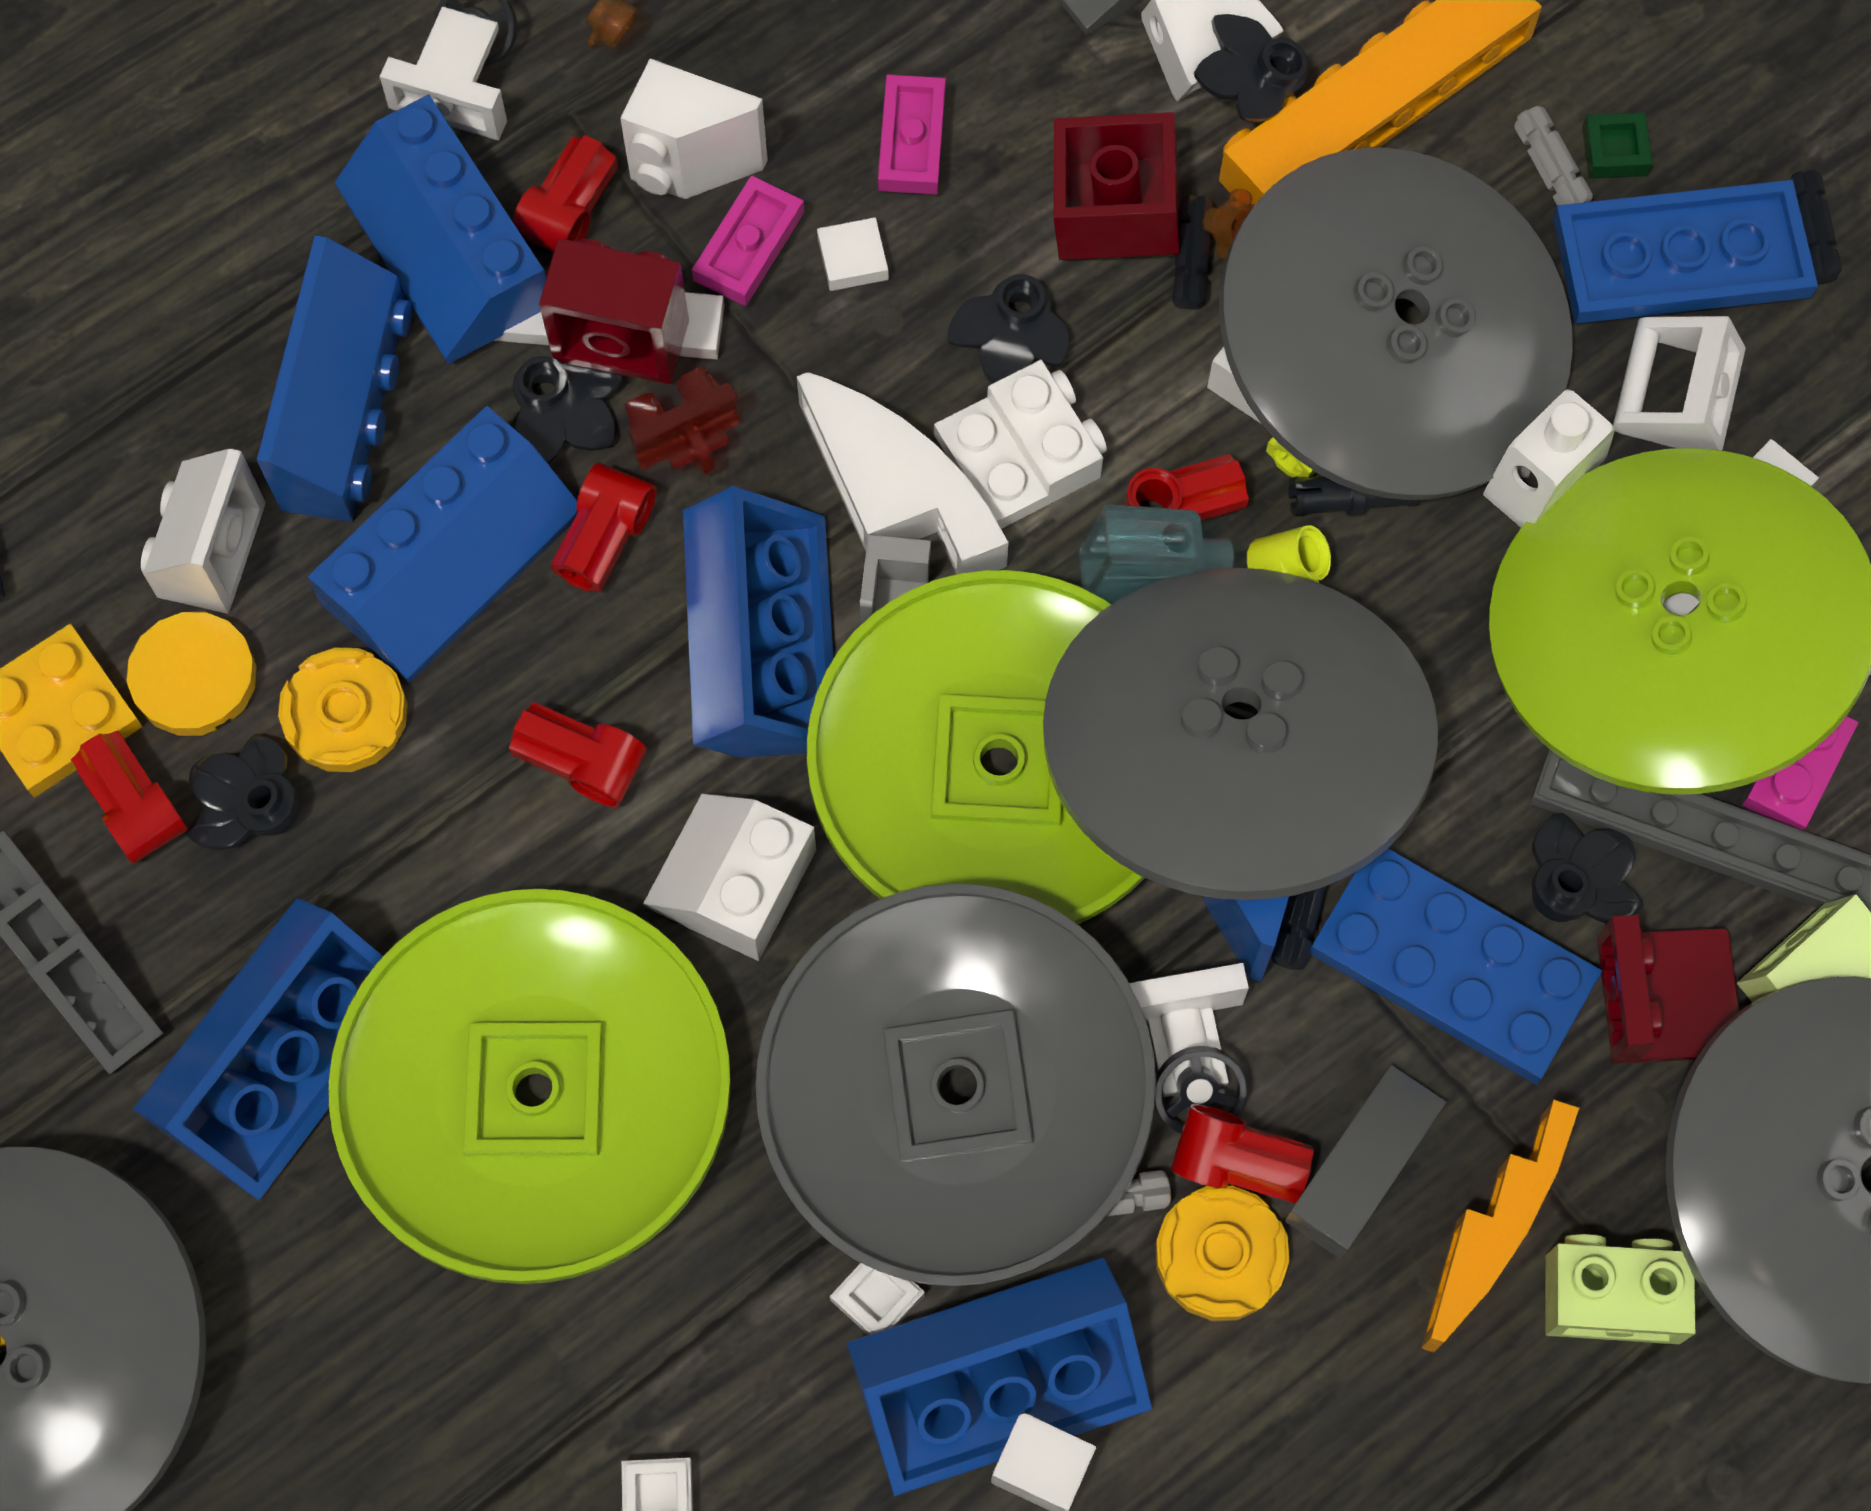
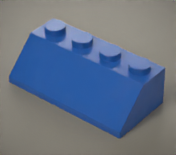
M429 94L377 120L336 179L335 185L389 272L397 275L404 296L407 300L411 301L412 309L446 363L450 364L505 335L504 331L540 313L539 302L546 281L545 272Z
M315 235L257 462L281 511L353 522L358 501L366 502L370 493L372 469L367 463L371 447L380 446L384 436L385 411L381 409L385 390L393 391L397 382L399 359L394 353L398 337H406L409 332L412 304L411 301L405 300L397 275L327 237Z
M486 406L308 576V579L321 606L404 680L410 683L573 523L577 515V500L534 446Z
M731 486L683 510L693 746L740 758L807 754L810 714L818 688L826 670L833 661L825 516Z
M296 898L133 1110L188 1152L249 1195L260 1200L329 1109V1074L332 1053L339 1028L348 1006L360 985L383 956L332 912Z
M1104 1257L846 1343L894 1496L998 1462L1017 1418L1021 1414H1028L1075 1436L1152 1410L1127 1303Z

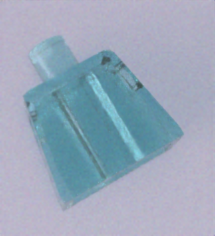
M1104 505L1079 551L1082 588L1113 604L1129 593L1164 578L1201 574L1207 569L1233 568V545L1229 538H1203L1201 518L1194 510Z

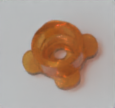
M599 0L586 20V23L593 27V32L587 44L593 47L600 40L612 49L629 29L639 10L626 0Z
M1234 189L1230 193L1228 201L1219 208H1210L1204 216V228L1206 231L1212 232L1218 244L1216 253L1223 260H1226L1229 247L1238 228L1254 207L1251 204L1252 195L1247 190ZM1236 219L1235 227L1232 230V222Z

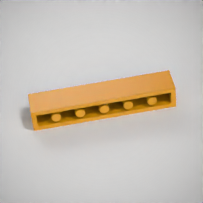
M1426 0L1421 2L1406 16L1402 25L1388 35L1385 32H1380L1373 36L1362 47L1359 55L1343 67L1340 64L1332 65L1320 75L1314 87L1299 98L1289 96L1284 99L1281 111L1273 118L1265 121L1252 131L1250 128H1245L1236 133L1223 149L1219 176L1220 183L1249 213L1273 185L1285 175L1308 162L1344 150L1380 148L1532 38L1542 6L1536 0H1436L1433 3Z

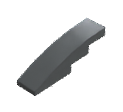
M0 832V936L105 1070L111 1074L164 1033L6 832Z

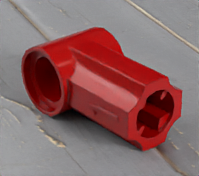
M583 135L579 138L572 136L541 187L532 185L527 189L517 205L512 222L523 239L552 253L555 251L558 238L575 242L585 239L590 226L591 211L618 169L617 157L610 153L601 142L589 136Z
M1231 454L1169 472L1159 468L1144 469L1136 473L1129 482L1120 517L1122 528L1127 536L1138 543L1146 545L1158 544L1166 540L1174 529L1245 509L1249 501L1246 490V478L1238 460L1235 461ZM1147 500L1157 502L1164 508V511L1156 513L1146 511L1139 505V502Z
M600 462L596 463L590 469L582 484L576 505L577 515L551 563L553 573L563 578L569 585L580 590L601 593L629 537L638 536L645 527L655 504L657 487Z
M535 702L528 709L523 710L514 727L513 737L509 745V751L512 756L568 780L569 785L581 795L596 803L612 808L619 807L647 753V748L643 743L616 727L597 724L595 728H592Z
M118 730L108 734L99 733L80 745L77 754L70 759L93 798L95 797L105 814L101 816L102 820L132 864L137 863L188 831L187 826L158 782H151Z
M1191 1104L1170 1169L1179 1176L1202 1185L1226 1188L1229 1183L1296 1204L1304 1192L1309 1178L1314 1149L1311 1145L1248 1127L1245 1120L1229 1112L1206 1105Z

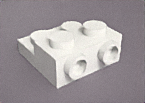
M1042 360L988 386L987 398L934 424V436L945 454L965 474L986 502L1001 529L1101 478L1103 462L1101 454L1107 450L1104 437L1092 419L1080 422L1070 406L1076 402V397L1068 378L1061 370L1050 374Z

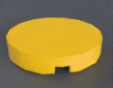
M181 612L158 621L139 638L128 659L127 684L135 705L155 727L177 736H203L216 731V726L224 724L229 718L233 721L245 710L255 690L257 665L245 637L229 621L207 612Z
M332 648L312 655L298 666L300 670L293 675L291 681L287 680L280 693L278 712L285 738L306 763L327 772H354L376 764L395 748L406 727L408 703L397 674L383 661L362 649Z
M1206 1186L1181 1199L1165 1215L1155 1243L1156 1270L1167 1294L1187 1312L1210 1321L1239 1320L1261 1310L1280 1289L1289 1265L1288 1236L1281 1221H1278L1276 1215L1269 1209V1205L1259 1196L1235 1186H1227L1226 1188Z

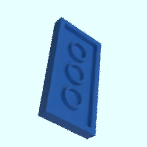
M1793 180L1557 205L1553 215L1575 324L1812 298L1818 288Z
M1387 849L1368 865L1355 872L1309 954L1535 1085L1543 1078L1602 973L1601 969L1390 849Z

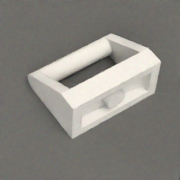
M1729 316L1642 317L1638 320L1613 422L1616 432L1674 448L1723 450L1746 349ZM1658 343L1697 352L1683 413L1642 412Z

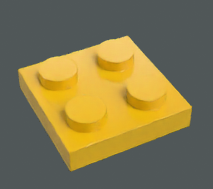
M68 624L0 668V750L34 798L77 770L70 759L77 754L80 745L99 733L108 734L117 730L125 739L142 728L140 722L71 624Z

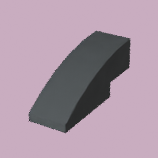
M1391 1065L1299 1198L1285 1222L1342 1260L1433 1124L1446 1101Z

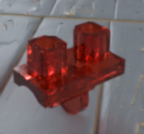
M701 366L682 375L676 382L677 392L684 404L664 412L654 393H644L625 404L630 425L629 434L633 454L641 470L668 459L673 470L694 462L703 476L715 471L711 452L728 445L729 441L724 431L740 424V418L735 403L738 401L729 382L720 386L707 369Z

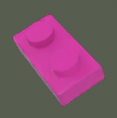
M886 74L878 191L938 195L946 78Z
M751 175L692 268L693 281L746 307L803 216L804 201Z
M1846 716L1835 731L1806 756L1769 777L1753 782L1742 806L1763 817L1804 831L1859 722Z

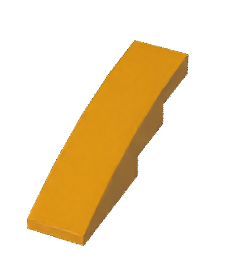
M1553 1100L1541 1114L1529 1160L1510 1154L1499 1167L1486 1215L1466 1209L1456 1221L1421 1349L1435 1352L1490 1291L1527 1235L1559 1170L1579 1111L1578 1107Z

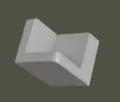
M868 534L860 597V624L864 623L873 613L891 600L916 587L929 583L931 565L930 540Z

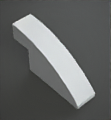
M809 372L797 376L799 405L865 551L868 534L921 539L937 532L956 574L1000 570L1007 567L1008 541L990 508L965 474L934 442L902 417L859 392Z

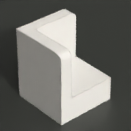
M1021 1414L1017 1418L993 1472L991 1483L1049 1511H1069L1097 1446L1028 1414Z

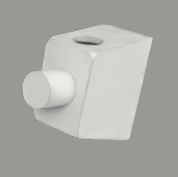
M1151 0L1141 13L1142 22L1172 95L1177 102L1202 88L1194 77V71L1203 59L1215 51L1221 50L1211 24V20L1215 15L1234 14L1245 16L1261 23L1272 39L1280 36L1284 30L1259 0Z
M1565 390L1509 445L1493 474L1494 478L1488 483L1483 495L1518 526L1522 527L1525 522L1536 523L1584 474L1597 468L1606 459L1615 428L1574 391ZM1532 472L1537 478L1538 488L1528 486L1521 478H1528Z

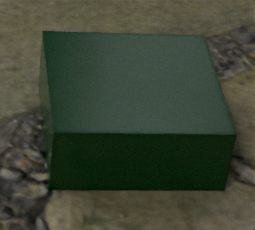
M1645 112L1586 115L1582 125L1589 179L1648 176L1653 163Z

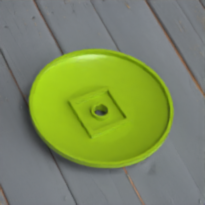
M1701 448L1663 449L1620 458L1584 474L1536 523L1525 522L1511 542L1500 564L1493 585L1490 603L1489 632L1497 674L1509 702L1535 737L1566 762L1598 779L1634 790L1670 795L1718 792L1748 785L1787 768L1813 751L1835 731L1861 695L1871 673V563L1855 531L1828 499L1806 482L1770 463L1743 454ZM1688 593L1694 596L1700 604L1689 614L1674 615L1663 607V603L1673 594Z
M984 570L960 573L916 587L891 600L873 613L852 633L829 665L816 693L807 734V768L810 791L816 813L828 840L851 873L879 899H883L902 891L924 886L943 884L983 885L1028 896L1052 907L1076 924H1079L1113 906L1129 894L1145 878L1115 861L1081 831L1057 795L1048 771L1044 752V709L1052 676L1070 643L1092 619L1110 606V603L1081 587L1060 579L1029 572ZM1004 748L1016 757L1017 766L1010 773L998 776L987 772L980 760L988 750Z
M548 889L511 890L463 902L435 915L397 942L378 961L362 982L348 1006L332 1053L329 1074V1112L332 1133L348 1178L364 1204L390 1233L417 1254L445 1269L472 1278L513 1284L554 1282L602 1269L625 1258L666 1228L689 1203L708 1173L723 1137L730 1100V1059L723 1025L706 984L686 956L657 928L634 913L589 895ZM541 1074L552 1081V1092L549 1098L541 1105L534 1107L519 1103L516 1099V1088L519 1082L528 1075Z

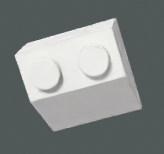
M649 59L620 118L631 180L636 181L639 186L653 194L664 195L670 193L687 199L764 169L768 159L761 98Z
M225 449L182 461L175 482L169 481L166 484L160 503L162 521L156 538L150 537L146 541L141 556V570L157 598L229 614L266 504L241 451Z
M701 794L643 903L644 908L759 961L816 852L814 827L757 800Z

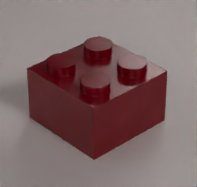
M1174 112L1054 118L1053 219L1059 260L1179 254L1178 155Z
M558 238L539 302L552 358L562 363L671 385L689 323L680 263L671 261L667 256L653 251H642L635 254L611 249L605 243L594 239H581L575 242Z

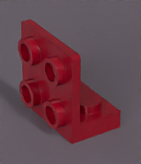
M1639 915L1612 916L1598 935L1597 946L1600 969L1602 970L1601 979L1612 1064L1696 1060L1701 1050L1714 1034L1739 1012L1730 939L1727 930L1705 929L1641 932Z

